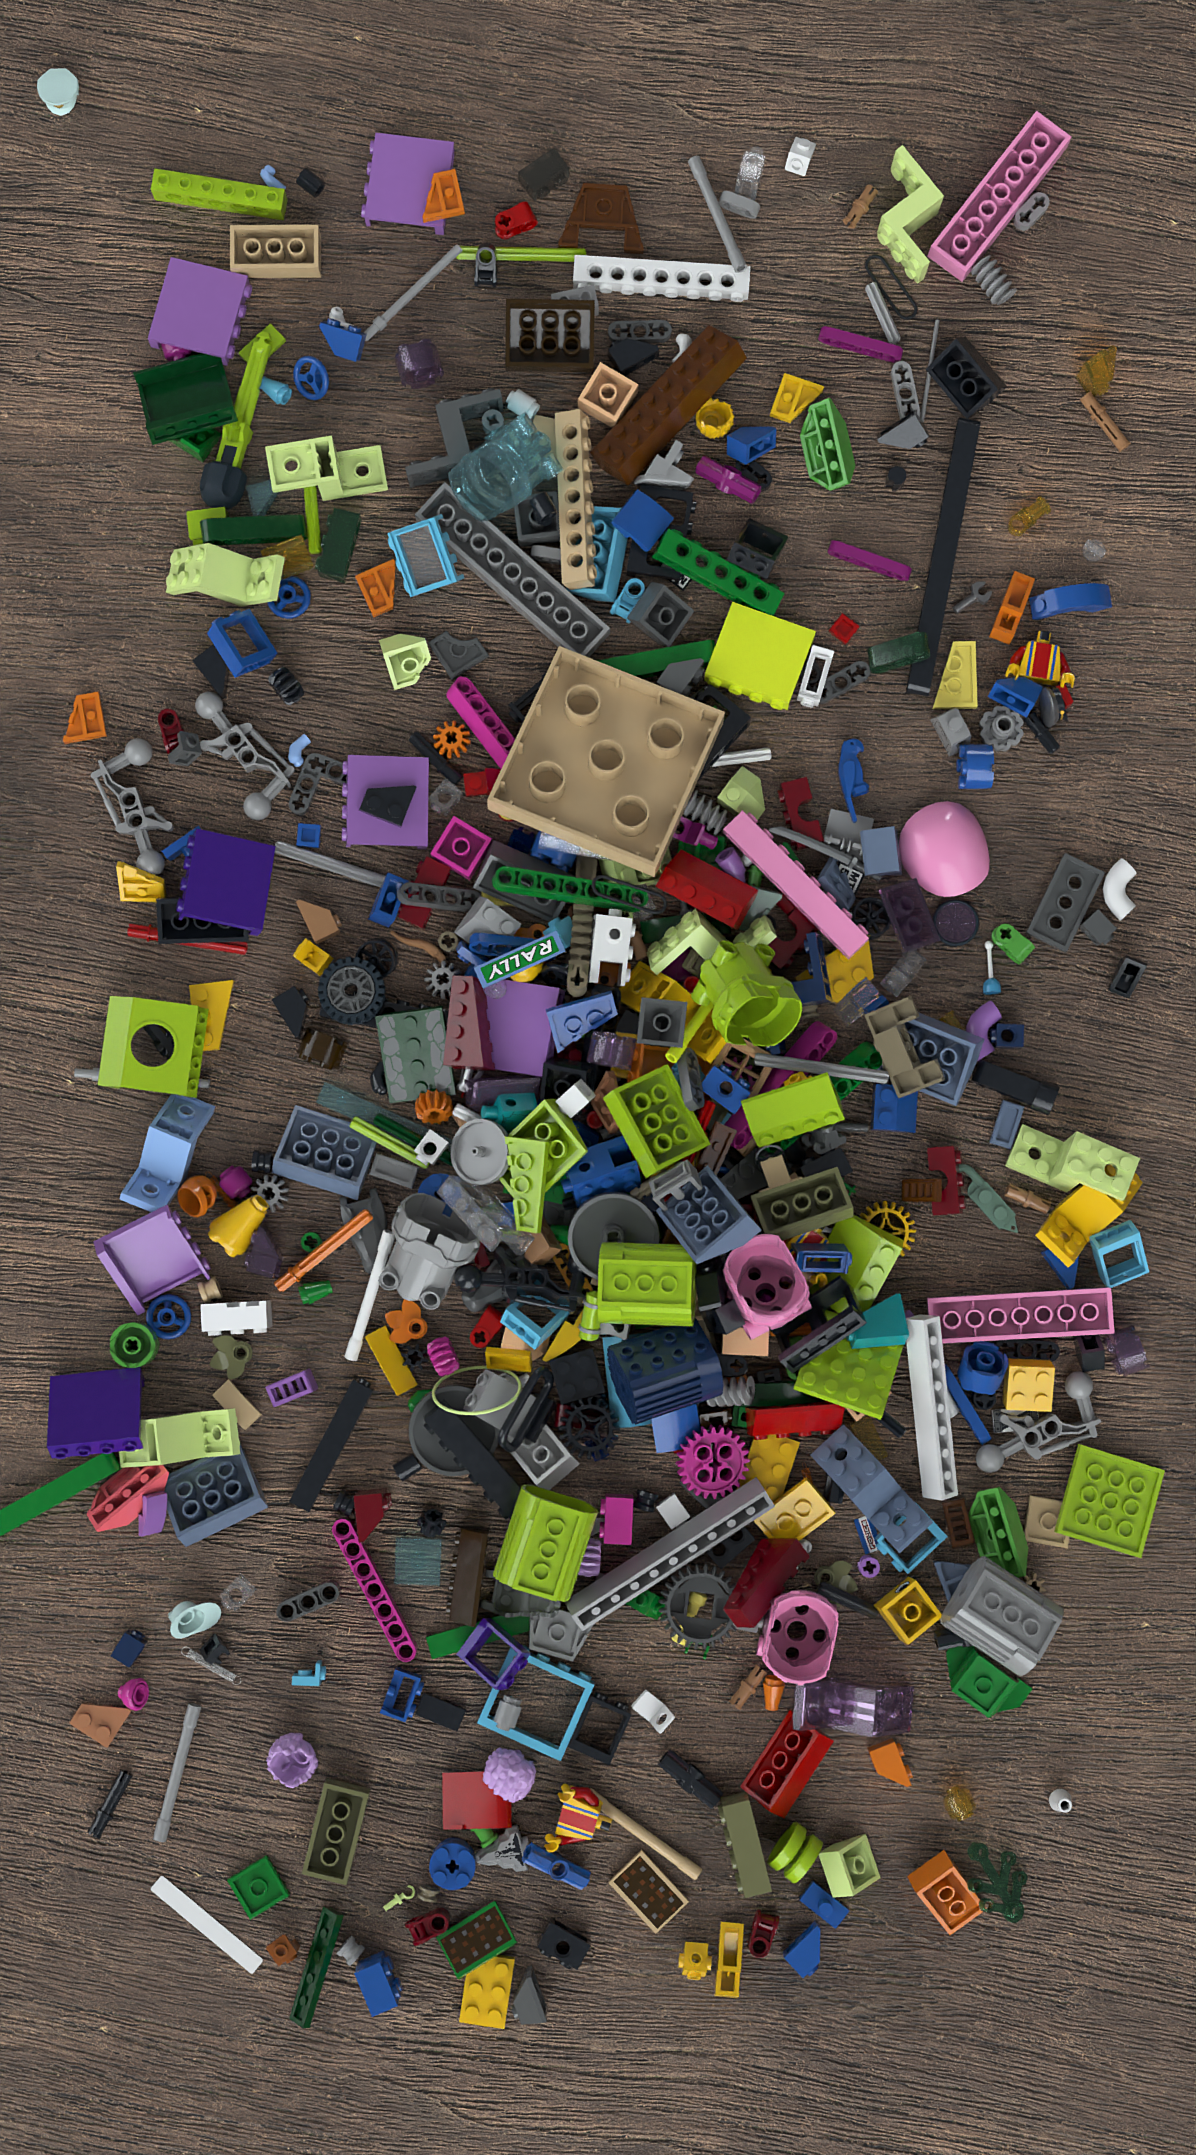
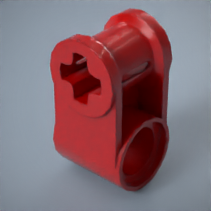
M527 201L521 202L497 214L495 217V233L500 239H510L515 235L533 229L538 224Z
M492 1305L488 1306L477 1325L471 1331L470 1341L477 1348L486 1347L503 1327V1324L500 1322L503 1313ZM484 1332L486 1341L484 1343L480 1341L477 1344L475 1342V1334Z

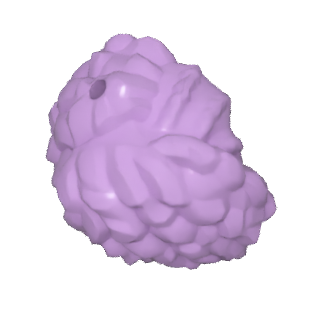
M289 1733L280 1736L269 1749V1756L267 1757V1769L273 1775L274 1780L279 1779L281 1784L294 1788L303 1782H307L312 1777L319 1761L311 1744L303 1740L302 1733Z
M499 1747L496 1751L492 1752V1755H489V1760L486 1761L483 1782L489 1784L488 1787L490 1789H494L495 1795L499 1794L503 1800L515 1803L526 1797L531 1790L532 1785L535 1783L536 1769L533 1761H527L520 1750H507Z

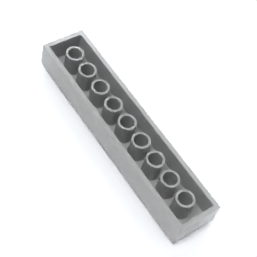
M444 482L415 513L416 522L442 514L443 518L438 520L442 533L447 532L450 539L446 542L448 550L452 554L454 553L462 563L557 647L561 646L589 658L610 635V627L447 483ZM428 525L424 526L423 528L430 533Z

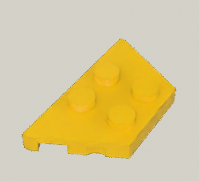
M869 940L849 960L838 949L825 957L832 1001L836 1004L874 979ZM807 969L794 979L802 981L813 979L814 977L813 975L810 976Z

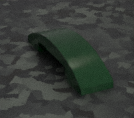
M701 913L722 935L731 934V927L706 913ZM684 915L641 921V933L643 934L642 940L644 944L660 941L670 927H675L681 922V918Z
M796 1381L754 1382L755 1395L752 1404H742L741 1406H784L824 1400L794 1390Z

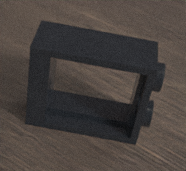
M748 518L736 538L727 560L767 579L781 556L789 536ZM745 542L747 544H750L773 556L768 557L750 547L743 545V543Z
M596 1691L595 1694H590L568 1747L610 1765L630 1720L632 1711L628 1709L629 1706L621 1701L613 1703L607 1700V1695ZM593 1702L623 1715L608 1750L578 1737Z

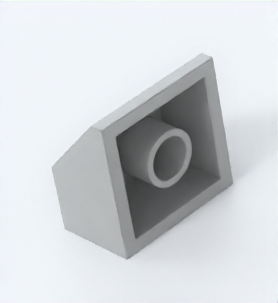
M479 896L454 933L469 943V938L474 933L514 936L521 923L489 899Z

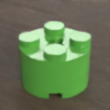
M131 1322L119 1326L110 1338L112 1358L119 1365L127 1368L142 1367L149 1364L156 1357L160 1346L158 1336L154 1330L141 1322ZM131 1341H138V1349H131Z

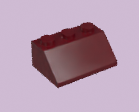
M387 1487L361 1490L354 1495L359 1543L366 1540L389 1511V1508H391L392 1495L391 1492L387 1493Z

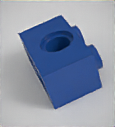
M715 1064L702 1081V1089L735 1115L742 1106L741 1101L747 1099L753 1090L749 1088L751 1085L745 1079L734 1077L731 1074L733 1071L724 1064ZM722 1082H730L733 1087L732 1092H724L721 1088Z

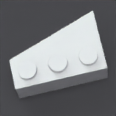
M271 1300L201 1304L202 1332L208 1331V1336L222 1335L224 1330H230L231 1334H244V1329H253V1333H265L267 1328L272 1327Z

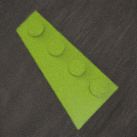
M504 1136L505 1145H508L509 1156H507V1161L511 1169L512 1179H510V1185L514 1193L513 1208L516 1230L541 1233L550 1142Z

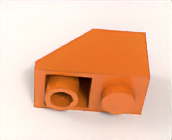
M891 1738L867 1748L874 1768L879 1775L906 1787L912 1786L909 1779L913 1778L908 1764L904 1765L901 1757L905 1755L900 1743L895 1744V1741Z

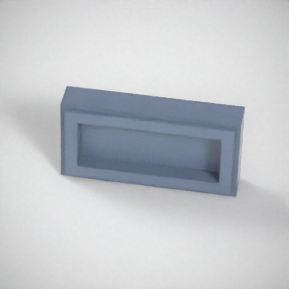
M1002 1100L989 1143L1012 1149L1024 1106Z

